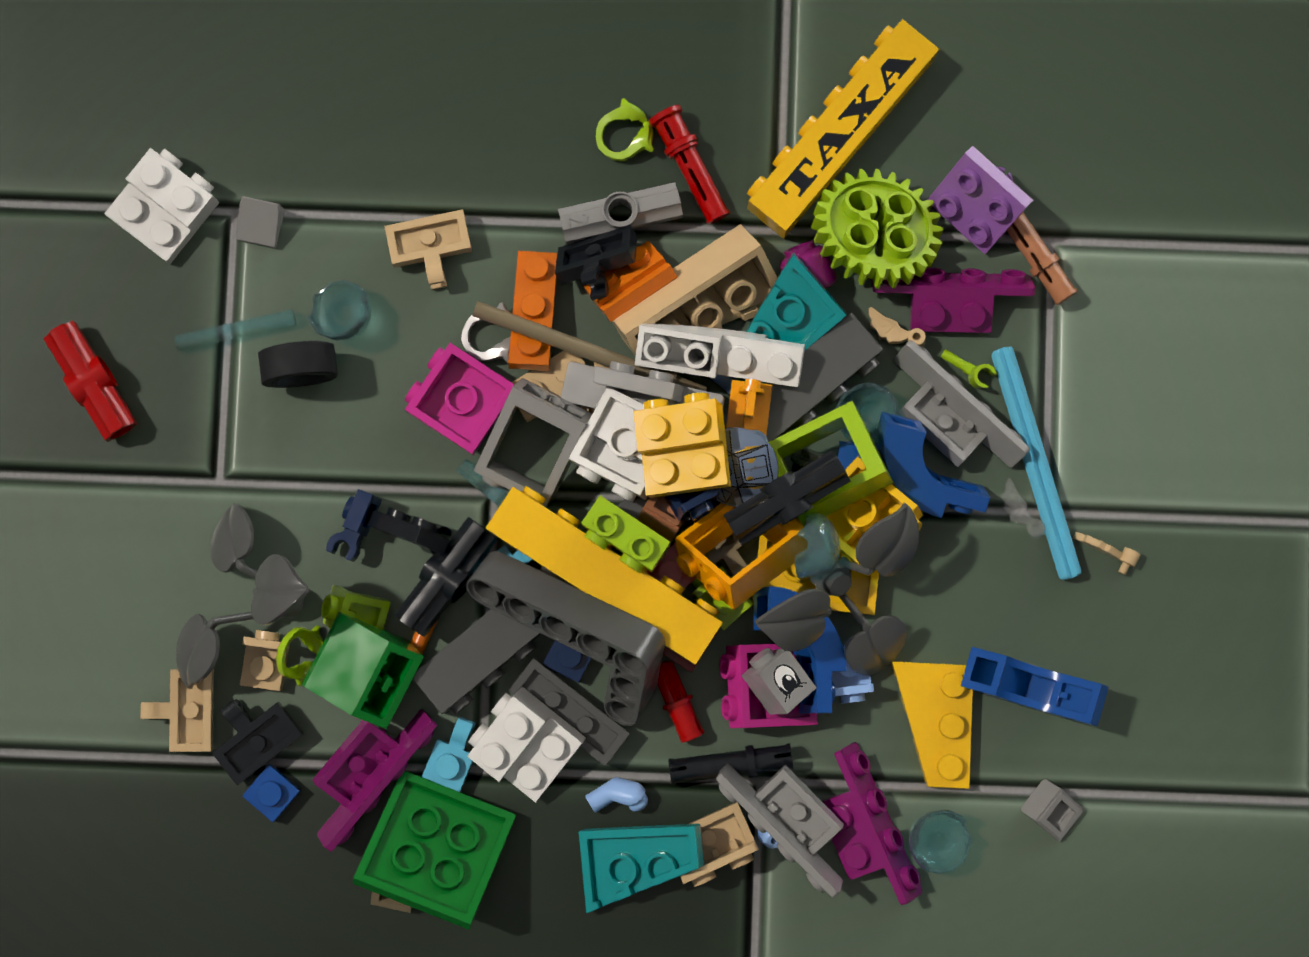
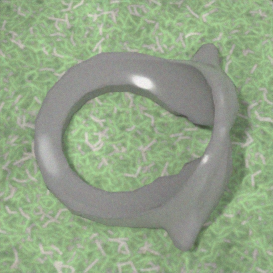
M503 302L499 303L497 308L509 312ZM471 315L464 325L461 337L462 344L467 353L479 362L504 359L508 363L510 337L505 338L486 352H479L473 348L469 340L470 331L482 319Z

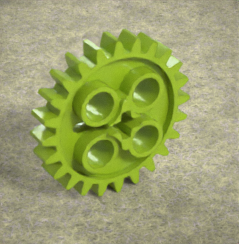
M859 169L856 179L847 172L844 174L841 182L834 179L829 190L824 189L813 212L815 218L811 229L817 231L814 243L824 244L820 253L821 257L831 255L834 257L830 266L832 269L841 265L846 268L844 278H849L853 273L858 274L859 285H863L867 278L873 279L876 289L880 288L883 280H887L892 288H896L900 278L908 285L911 283L914 275L922 277L927 266H932L942 245V241L939 238L943 232V227L937 225L941 215L940 213L930 212L934 201H921L920 197L924 190L922 188L914 191L909 190L910 179L908 178L901 184L897 183L895 172H892L888 179L882 178L879 169H875L872 177H868L863 169ZM876 200L879 202V209H880L879 214H878V217H877V221L874 220V218H875V216H876V214H877V211H878V204H877ZM878 235L881 236L877 244V251L879 257L875 253V244L877 242Z

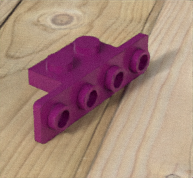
M926 268L922 277L914 275L911 283L908 285L900 278L896 288H892L887 280H883L880 288L876 289L873 279L870 278L872 290L875 293L912 294L910 330L919 328L924 332L991 333L994 295L1034 296L1035 285L1031 276L1016 269L1003 270L1001 274H987L980 269L974 268L964 269L961 273H945L944 270L939 268Z
M423 709L419 710L396 739L379 726L362 720L312 779L317 787L341 804L317 833L323 847L328 851L332 852L338 844L341 845L349 839L354 830L355 823L364 813L370 812L377 805L381 792L385 787L404 773L407 761L416 750L424 748L430 742L437 723Z
M853 742L834 753L849 790L822 801L844 824L842 829L831 839L849 880L884 868L900 905H905L922 893L921 878L918 870L910 863L904 850V839L900 830L893 825L887 811L885 795L877 788L871 775L869 759L860 750L858 743Z

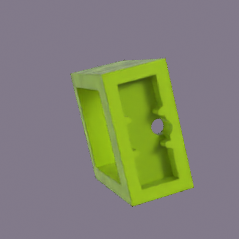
M853 401L768 442L777 457L779 478L789 472L783 459L784 457L847 427L867 469L851 477V482L815 502L813 508L798 516L797 518L804 526L893 483L868 428Z

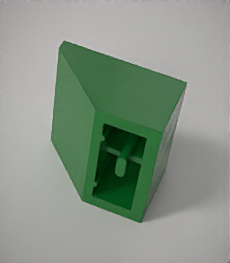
M339 612L302 685L351 716L387 729L424 656L409 640Z

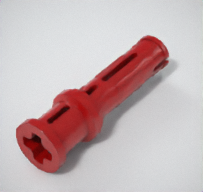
M679 104L673 105L654 115L648 122L651 127H656L666 146L664 150L665 155L671 160L675 159L689 189L706 218L707 224L710 225L725 218L731 212L727 209L712 177L696 150L698 139L695 134H690L680 114L683 111Z

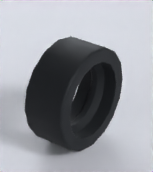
M291 342L267 347L258 352L261 383L266 387L291 388L309 386L331 381L337 378L338 375L334 344L330 342Z

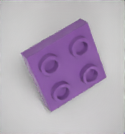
M972 146L964 153L927 200H933L934 204L932 207L981 252L986 254L1030 205L1033 199L1013 182L1010 172L1005 175V168L996 167Z

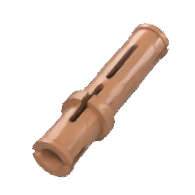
M1023 212L1009 227L1007 232L1031 266L1029 272L1033 278L1038 276L1057 306L1075 295L1078 290L1073 286L1058 264L1061 259L1057 253L1052 254Z

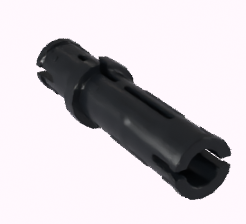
M790 743L754 749L753 745L745 746V750L668 759L669 768L672 771L670 772L672 785L716 778L720 770L727 763L740 775L749 774V778L757 777V773L780 770L785 765L790 770H793Z

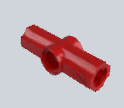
M72 320L49 331L48 335L43 339L65 374L63 380L78 404L85 407L104 440L109 442L131 431L137 425V422L115 388L118 386L117 381L99 355L96 356L77 323Z

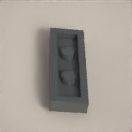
M535 658L531 660L508 690L514 695L524 687L585 736L586 739L580 747L604 766H606L630 735L626 729L612 720Z

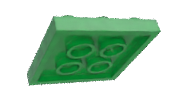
M404 771L396 782L353 877V884L469 930L514 824L516 814Z

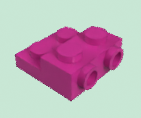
M449 343L445 350L440 347L430 359L427 368L431 371L423 383L416 381L405 397V402L408 405L404 410L474 456L496 423L514 384L452 343Z
M776 644L726 646V654L721 656L719 668L722 678L728 681V695L722 699L721 711L723 718L729 720L730 728L818 725L817 714H799V704L788 714L770 715L741 676L751 667L749 662L757 653L766 648L771 650L781 648Z

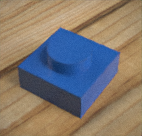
M269 764L242 797L271 822H276L302 790L275 766Z

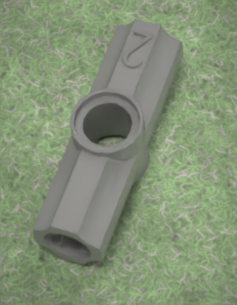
M675 182L630 193L614 192L604 199L558 209L566 245L629 225L634 230L683 218L681 201ZM618 205L628 207L632 214L628 220L618 222L610 217V211Z

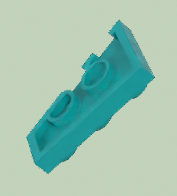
M793 252L745 332L765 334L768 339L805 344L806 350L847 316V314Z
M700 824L586 828L579 831L586 913L681 876L704 865Z

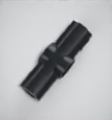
M832 450L811 461L795 473L792 470L761 488V493L723 515L740 544L744 545L765 534L776 525L781 524L782 526L814 507L813 504L848 484L851 480Z
M468 517L448 543L444 554L436 552L426 562L419 575L420 582L395 613V616L409 628L425 637L447 606L458 601L467 591V581L498 538Z

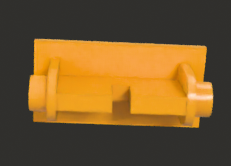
M745 379V381L732 380L726 428L739 427L748 430H759L767 436L772 385L763 384L760 380Z

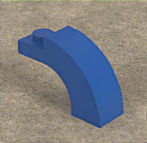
M881 412L878 428L880 453L899 491L917 504L922 511L942 518L947 503L951 509L961 513L971 514L973 510L986 513L990 496L983 485L940 475L925 465L923 460V444L927 432L920 421Z
M770 586L764 587L754 594V630L761 631L755 624L756 619L798 593L782 587ZM828 617L824 618L826 627L823 634L814 643L802 650L793 651L797 662L816 686V689L799 703V714L832 713V704L836 694L835 685L832 682V673L846 672V659L841 639Z
M975 647L971 648L961 686L997 699L1098 727L1109 688L1100 683L1044 669L1006 655Z

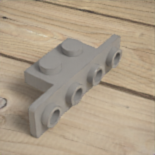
M909 340L894 357L893 361L921 386L898 413L902 417L920 421L927 432L925 438L957 467L966 460L981 442L1010 468L1015 466L1030 451L1029 446L1023 442L1021 436L1016 431L1003 424L993 414L988 405L978 401L963 387L961 381L956 376L949 374L934 361L931 354L925 348Z
M611 361L609 369L569 362L561 393V398L573 404L596 408L607 386L642 404L653 399H667L669 405L684 403V396L692 393H708L709 399L715 398L722 404V407L725 397L721 394L673 383L674 375L650 370L648 377L634 374L635 366Z
M727 763L716 777V780L720 783L719 789L722 794L732 803L738 802L749 813L748 818L756 829L762 833L767 831L778 842L777 847L781 854L792 863L796 861L807 872L806 876L814 888L822 893L826 891L832 898L839 894L843 879L816 852L842 829L844 824L786 765L756 792Z

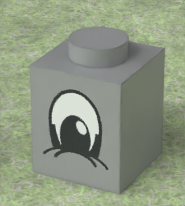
M766 648L760 651L750 660L751 667L741 675L770 715L788 714L816 689V686L792 653L783 649L771 650Z

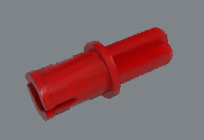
M672 661L662 662L657 682L665 702L662 708L668 711L680 742L684 743L701 736L705 732L690 701L693 696L686 693Z

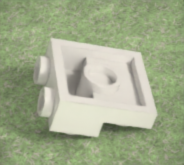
M150 148L126 177V180L129 182L104 214L168 264H171L219 202L210 194L214 187L195 172L189 178L179 170L183 163L166 149H163L158 154Z
M607 386L569 459L579 466L576 473L587 480L598 484L600 478H603L615 484L611 491L630 502H633L636 496L646 500L648 497L645 492L642 455L637 452L633 411L644 409V405Z
M522 687L513 697L505 693L491 711L497 718L490 727L482 723L472 735L468 743L474 748L467 757L498 782L503 777L506 778L536 803L586 737Z

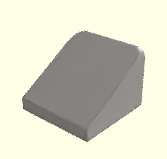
M242 196L236 239L238 241L276 248L285 210L277 203Z
M1047 779L1040 782L1021 807V811L1059 842L1084 811L1061 788Z

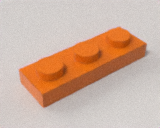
M518 251L513 314L553 329L557 276L555 275L557 253ZM511 331L508 359L509 369L549 371L551 345Z

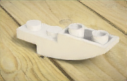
M640 324L635 365L711 378L723 375L798 387L801 378L805 344L768 339L765 334L685 325Z

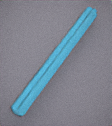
M1012 347L997 349L993 351L991 357L1013 429L1030 448V451L1023 457V462L1058 576L1061 580L1077 577L1081 574V567L1014 349Z

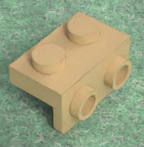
M738 802L689 823L700 824L704 865L681 875L680 878L683 884L692 881L694 887L717 877L714 870L729 864L731 869H736L754 860L752 853L759 850Z

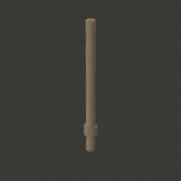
M477 301L472 314L476 318L609 368L611 361L635 366V375L648 377L650 370L674 375L673 383L703 391L707 389L704 385L677 376L678 372L636 366L635 360L480 301Z

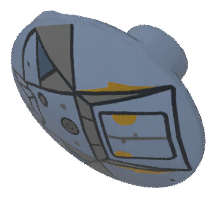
M730 427L725 428L731 487L717 488L719 492L717 501L737 507L761 493V488L778 478V461L773 448L768 443L767 436L763 432Z

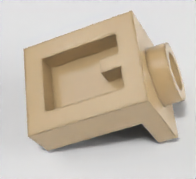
M256 630L255 638L243 636L242 645H246L240 679L241 686L283 691L285 677L278 672L276 661L278 647L281 643L279 641L280 633ZM290 644L288 645V647H287V649H286V653H285V664H286V666H287V660H288V654H289Z

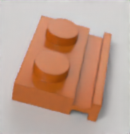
M647 241L641 246L636 247L635 263L621 269H612L605 272L609 294L607 297L593 300V302L606 315L608 320L612 322L676 279L677 275L672 266ZM590 284L584 285L583 287L590 297Z

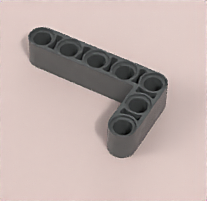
M498 551L488 553L467 581L466 587L470 596L480 604L611 667L604 710L618 724L624 726L635 725L656 691L665 648L663 634L653 625Z

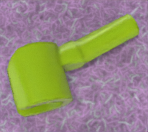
M947 349L941 355L942 359L967 374L968 381L974 388L984 389L989 387L978 379V373L981 369L991 376L997 375L995 368L989 364L975 366Z

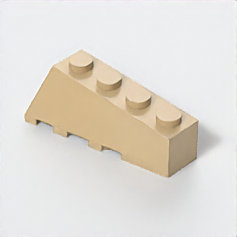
M740 224L674 267L673 270L677 275L676 279L613 320L612 323L622 340L636 356L640 324L685 325L722 329V325L742 317L746 321L756 315L777 280V276L762 246Z

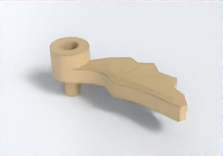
M872 307L868 308L869 318L872 320L870 328L877 332L879 340H887L889 344H900L912 340L918 346L924 347L926 335L923 330L919 328L912 329L911 331L900 328L897 321L885 317Z
M1075 532L1073 539L1122 562L1118 572L1126 575L1129 567L1135 568L1141 556L1140 553L1130 548L1124 547L1121 552L1101 540L1079 532Z

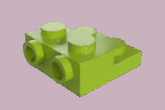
M601 495L581 522L582 526L588 529L584 535L585 538L603 550H606L609 544L623 553L619 560L639 574L644 568L652 572L670 548V541Z

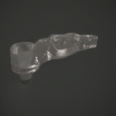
M1008 478L1005 483L1006 491L1001 495L1005 502L1003 511L1010 515L1011 521L1027 525V531L1032 538L1038 539L1043 537L1046 532L1044 523L1039 519L1033 518L1027 512L1028 504L1019 495L1012 479Z

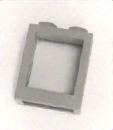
M522 378L512 387L475 466L474 472L482 475L483 481L495 488L502 489L505 487L511 490L512 487H515L522 492L524 487L527 486L546 498L542 506L547 507L555 498L572 463L569 457L592 413ZM518 407L570 434L545 486L493 460Z

